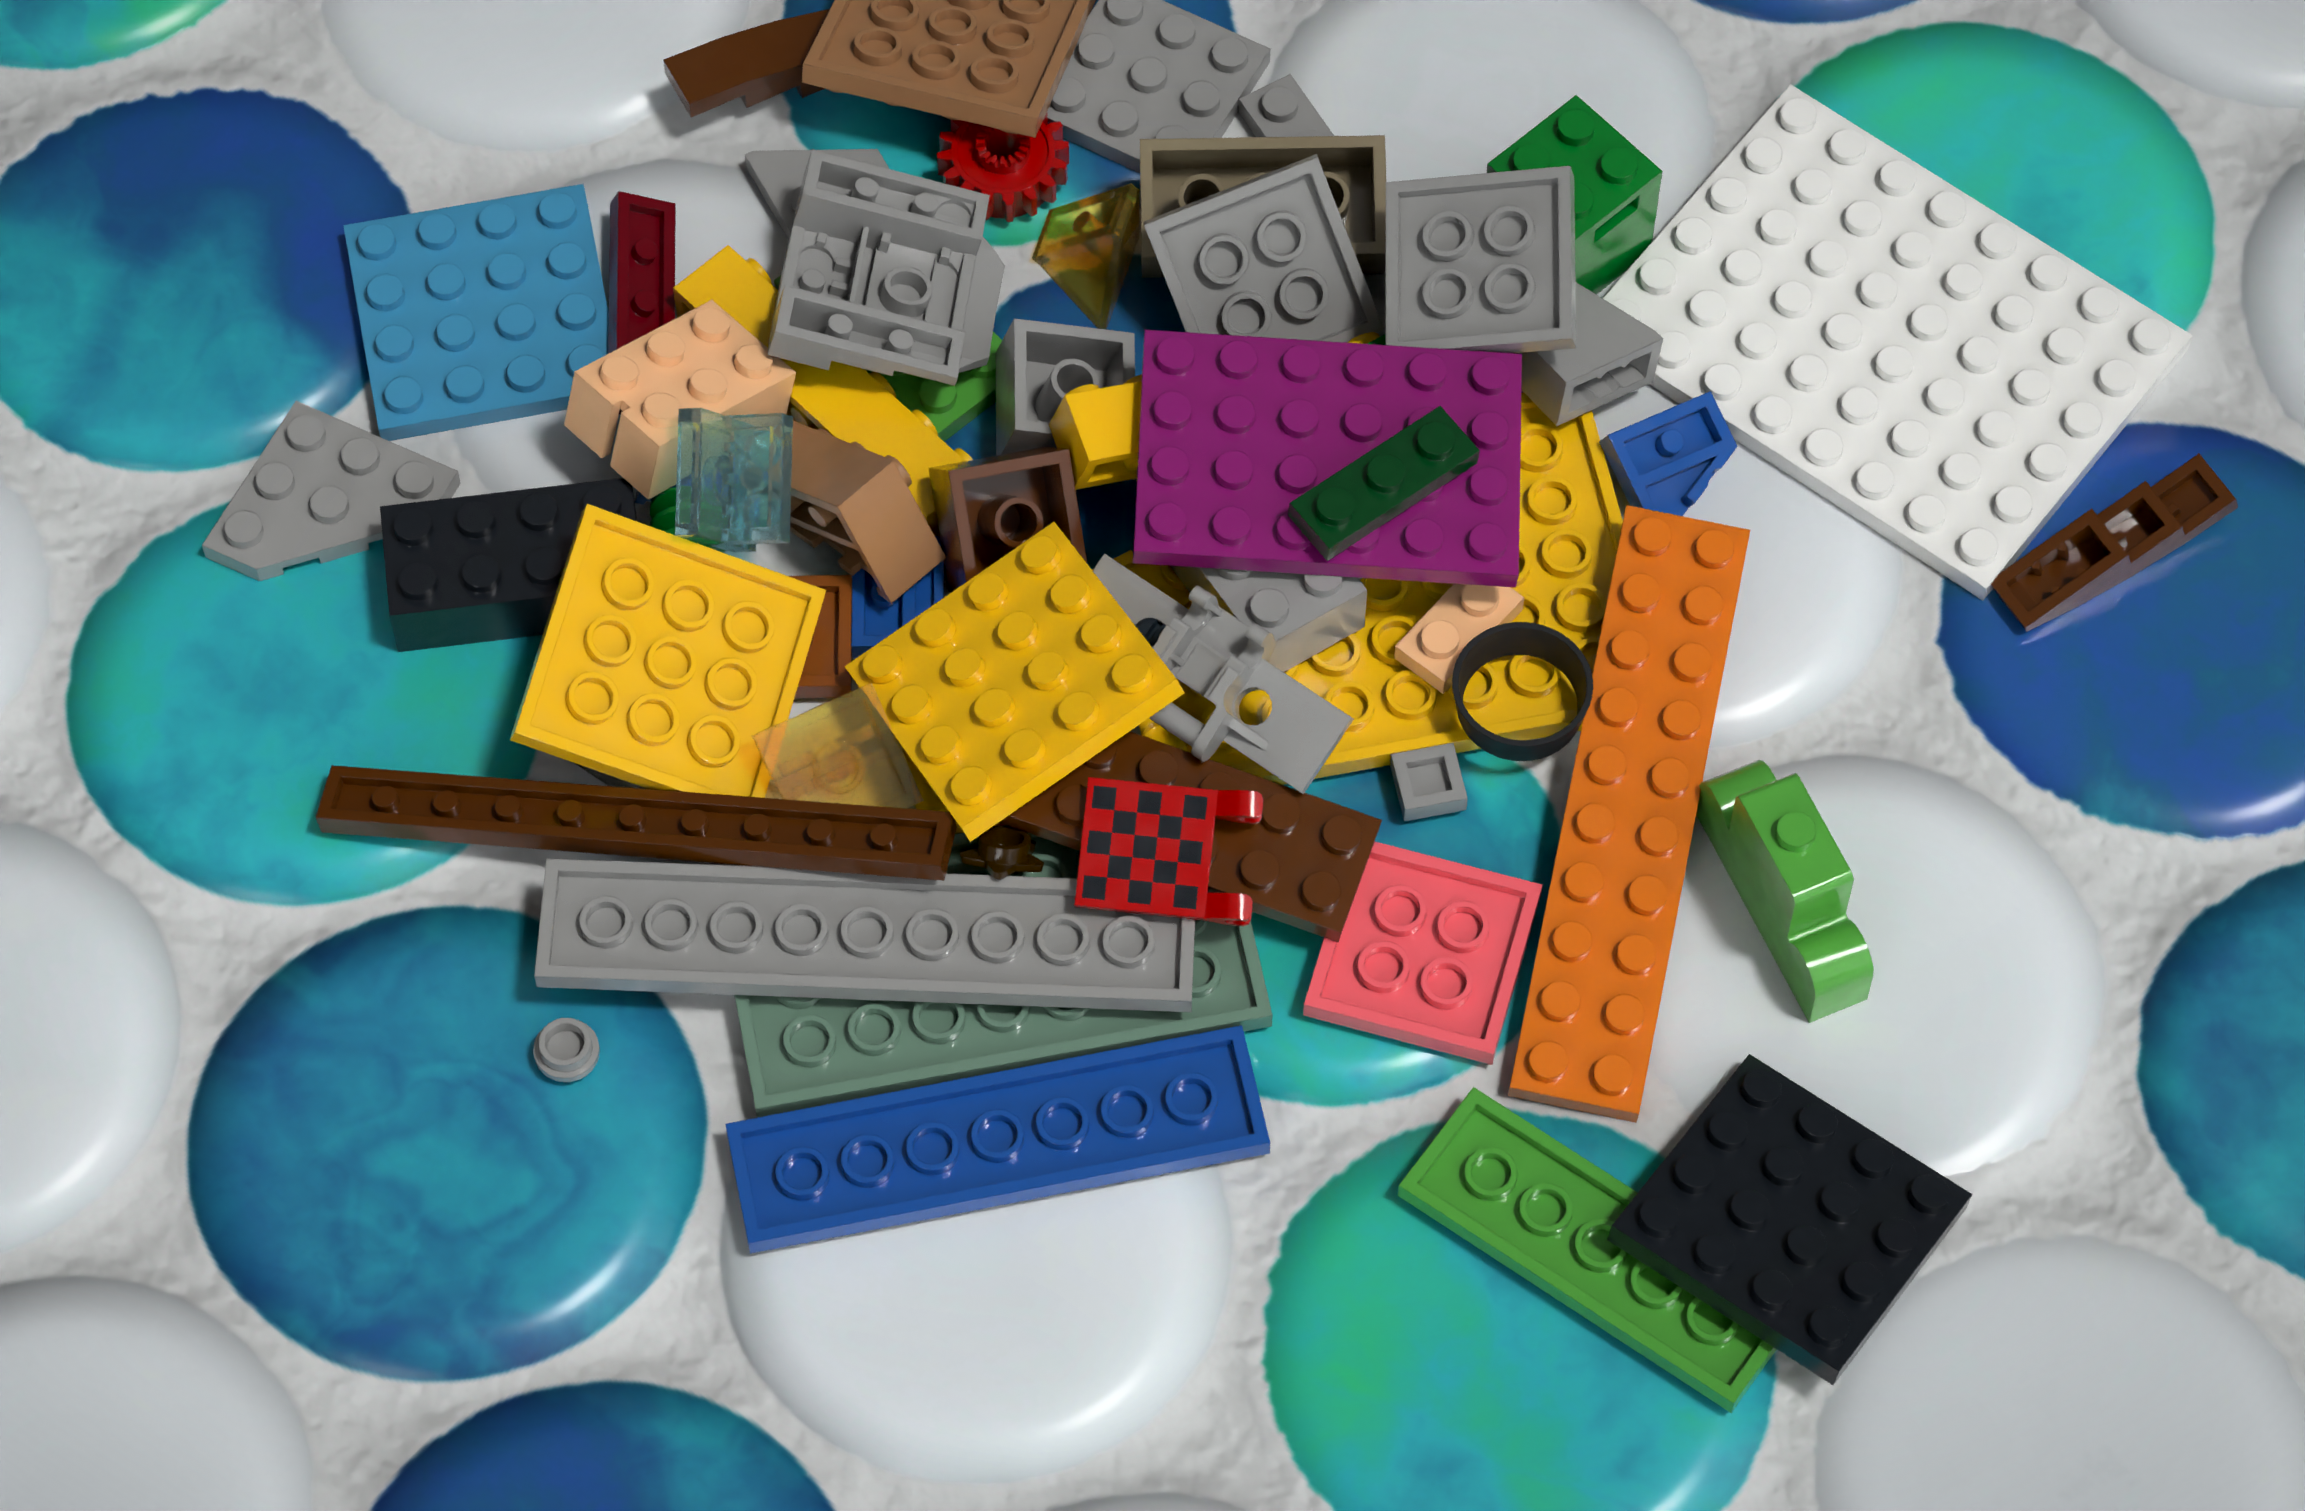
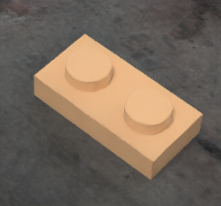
M1453 584L1397 643L1394 659L1444 694L1452 686L1455 663L1464 647L1483 631L1497 625L1511 623L1523 610L1524 597L1511 587Z

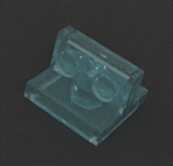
M704 408L679 409L675 536L733 553L756 552V544L790 543L792 416L784 413L725 416Z

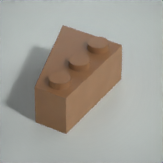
M791 420L737 464L766 515L813 548H816L823 541L843 555L837 561L839 566L853 576L860 569L872 575L878 586L876 588L878 594L891 604L946 558L908 488L912 484L909 473L897 459L890 455L885 457L866 450L857 442L848 443L833 437L822 428L816 430Z

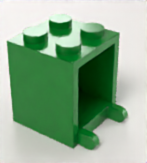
M1575 95L1487 164L1486 173L1561 166L1571 167L1574 174L1575 279L1578 284L1597 295L1625 273L1652 243L1663 171L1581 98Z

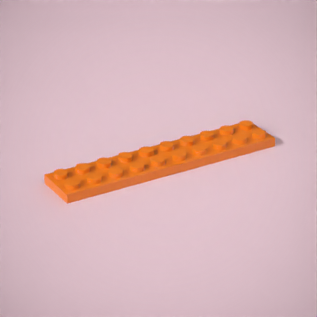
M1626 505L1592 672L1593 694L1590 706L1582 722L1508 1092L1510 1097L1637 1123L1701 792L1699 785L1703 781L1750 535L1749 529Z

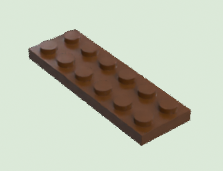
M1128 732L999 822L1080 851L1088 777L1212 790L1257 791L1263 797L1262 818L1259 823L1244 824L1215 819L1208 893L1247 894L1252 898V912L1339 942L1382 820L1307 793L1302 794L1296 789L1210 759L1202 762L1190 752L1133 732Z

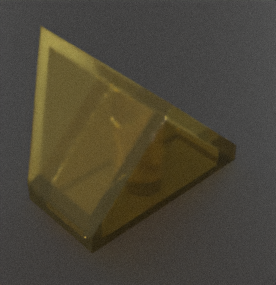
M1130 183L1050 209L1032 259L1045 270L1098 329L1107 330L1140 237V190Z

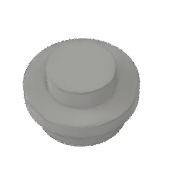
M559 1018L551 1021L539 1032L534 1042V1057L539 1070L548 1078L559 1082H573L587 1076L596 1066L600 1055L599 1042L595 1032L584 1022L573 1018Z

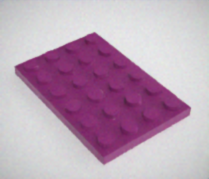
M1145 330L1133 563L1516 588L1519 576L1522 354ZM1438 406H1441L1480 450L1477 464L1327 561L1288 516L1290 502Z

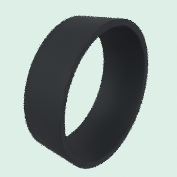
M1512 622L1497 625L1483 631L1464 647L1455 663L1452 688L1461 726L1467 736L1478 747L1502 759L1533 761L1558 752L1575 736L1591 703L1593 678L1584 654L1568 637L1544 625L1529 622ZM1507 655L1534 656L1553 664L1568 678L1577 698V716L1564 729L1551 736L1536 740L1508 739L1486 730L1472 718L1463 704L1465 688L1473 674L1483 665L1494 659Z

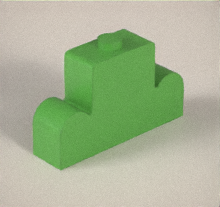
M1757 760L1701 782L1699 785L1701 792L1696 816L1808 1022L1811 1023L1867 1000L1874 972L1872 958L1863 935L1846 915L1854 882L1853 874L1798 774L1794 773L1776 780L1769 766L1763 760Z

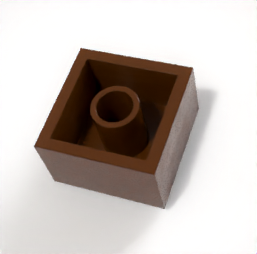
M1047 446L928 468L941 548L946 556L943 562L948 592L956 590L1052 522L1057 524L1087 563L1069 449Z

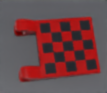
M1088 777L1074 906L1078 908L1205 920L1231 926L1244 927L1249 925L1253 904L1252 898L1249 895L1241 893H1208L1215 819L1244 824L1259 823L1263 810L1262 794L1249 790H1212Z

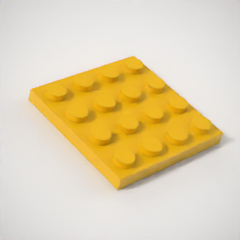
M587 504L581 513L510 741L647 789L765 798L826 590Z
M1052 522L844 666L970 842L1185 693L1173 673L1055 522Z

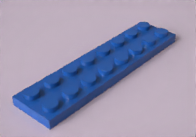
M1242 1025L725 1124L750 1254L1270 1154V1139Z

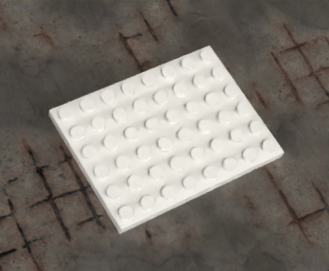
M1791 84L1603 297L1604 300L1655 330L1663 338L1654 380L1649 385L1678 404L1711 391L1734 440L1982 601L1993 589L1991 584L1998 574L2014 564L2187 352L2193 337L2187 331Z

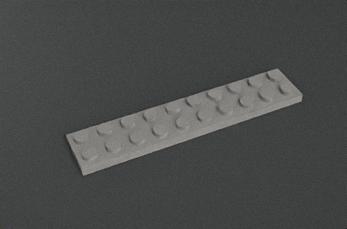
M546 858L534 977L536 986L543 988L1192 1012L1195 919L1075 907L1076 878L1007 876L997 880L991 875L946 874L945 880L942 881L759 866Z

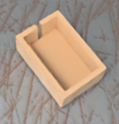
M710 300L574 371L564 426L600 458H604L611 454L619 411L622 410L610 466L644 497L650 499L784 426L796 372L780 358L768 355V348L713 300Z

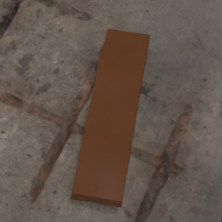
M830 9L773 21L715 39L663 60L665 74L691 118L741 97L746 108L792 88L797 89L801 98L807 97L825 89L802 83L803 63Z
M2198 453L2152 487L2144 481L2098 515L2091 508L1999 573L1991 584L1992 588L2026 632L2086 603L2181 547L2237 509V500L2200 453Z

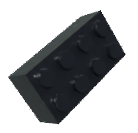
M624 478L380 506L389 616L398 652L543 635L583 509L587 504L638 522L633 486Z

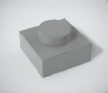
M1454 743L1391 754L1390 768L1404 821L1467 809L1468 797Z

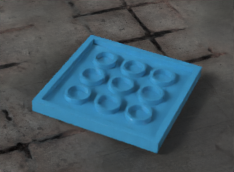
M584 184L343 225L380 437L393 441L567 410L574 371L608 354L609 311Z

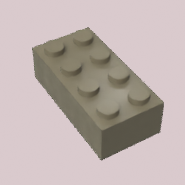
M1385 135L1140 139L1142 278H1165L1144 227V221L1317 154L1362 273L1385 274Z

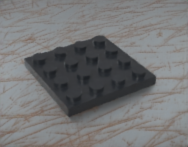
M1749 1054L1612 1224L1607 1240L1831 1385H1834L1966 1210L1972 1194Z

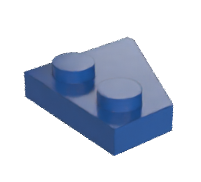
M1711 391L1608 434L1599 441L1630 506L1683 516L1688 508L1696 503L1708 487L1709 480L1715 472L1723 467L1738 447Z

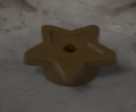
M1010 826L991 827L979 836L978 848L960 853L962 863L984 867L997 880H1001L1014 872H1041L1044 866L1043 861L1032 855L1036 842L1031 840L1027 832Z

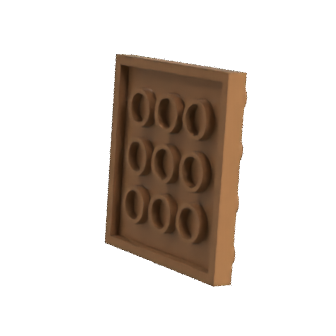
M834 0L803 63L802 83L826 88L836 93H848L882 101L891 106H903L933 113L951 120H962L984 125L1010 134L1036 137L1096 0Z

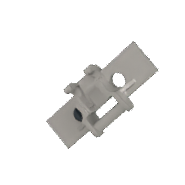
M1104 554L1093 569V572L1173 675L1216 705L1206 724H1203L1172 702L1149 719L1192 747L1191 754L1202 762L1207 761L1215 753L1222 741H1224L1304 794L1354 719L1270 664L1269 660L1276 646L1273 634L1256 623H1253L1251 626L1246 625L1219 607L1217 598L1202 587L1195 586L1189 594L1188 599L1192 601V604L1188 609ZM1262 690L1266 692L1272 701V710L1269 717L1258 725L1245 724L1239 715V705L1242 698L1252 691Z

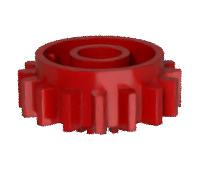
M1046 113L1036 137L1010 134L1000 129L951 119V132H940V152L937 153L938 175L943 176V183L990 195L986 220L993 217L1005 218L1006 222H1013L1014 217L1027 213L1030 216L1037 215V208L1045 201L1054 203L1057 200L1056 185H1066L1069 142L1063 141V125L1060 121L1048 124V113Z

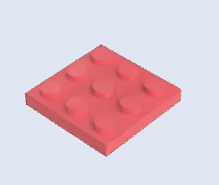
M1375 841L1339 942L1324 937L1304 1002L1303 1016L1493 1065L1541 898L1542 884Z

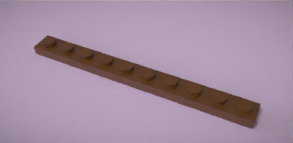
M331 765L316 814L317 823L323 833L942 881L945 880L957 828L954 818L950 812L334 765Z

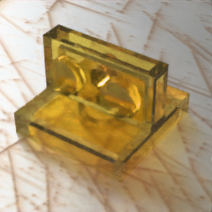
M872 683L865 684L752 735L771 778L768 787L774 799L906 809L924 801L900 745L891 732L892 727Z

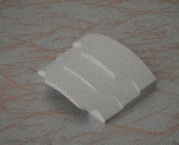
M812 149L804 172L783 263L769 337L768 355L829 370L831 361L893 376L895 370L955 386L960 372L987 365L1005 268L996 251L983 237L990 195Z

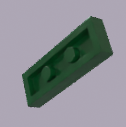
M1438 406L1290 502L1288 516L1328 561L1477 464L1480 450L1441 406Z

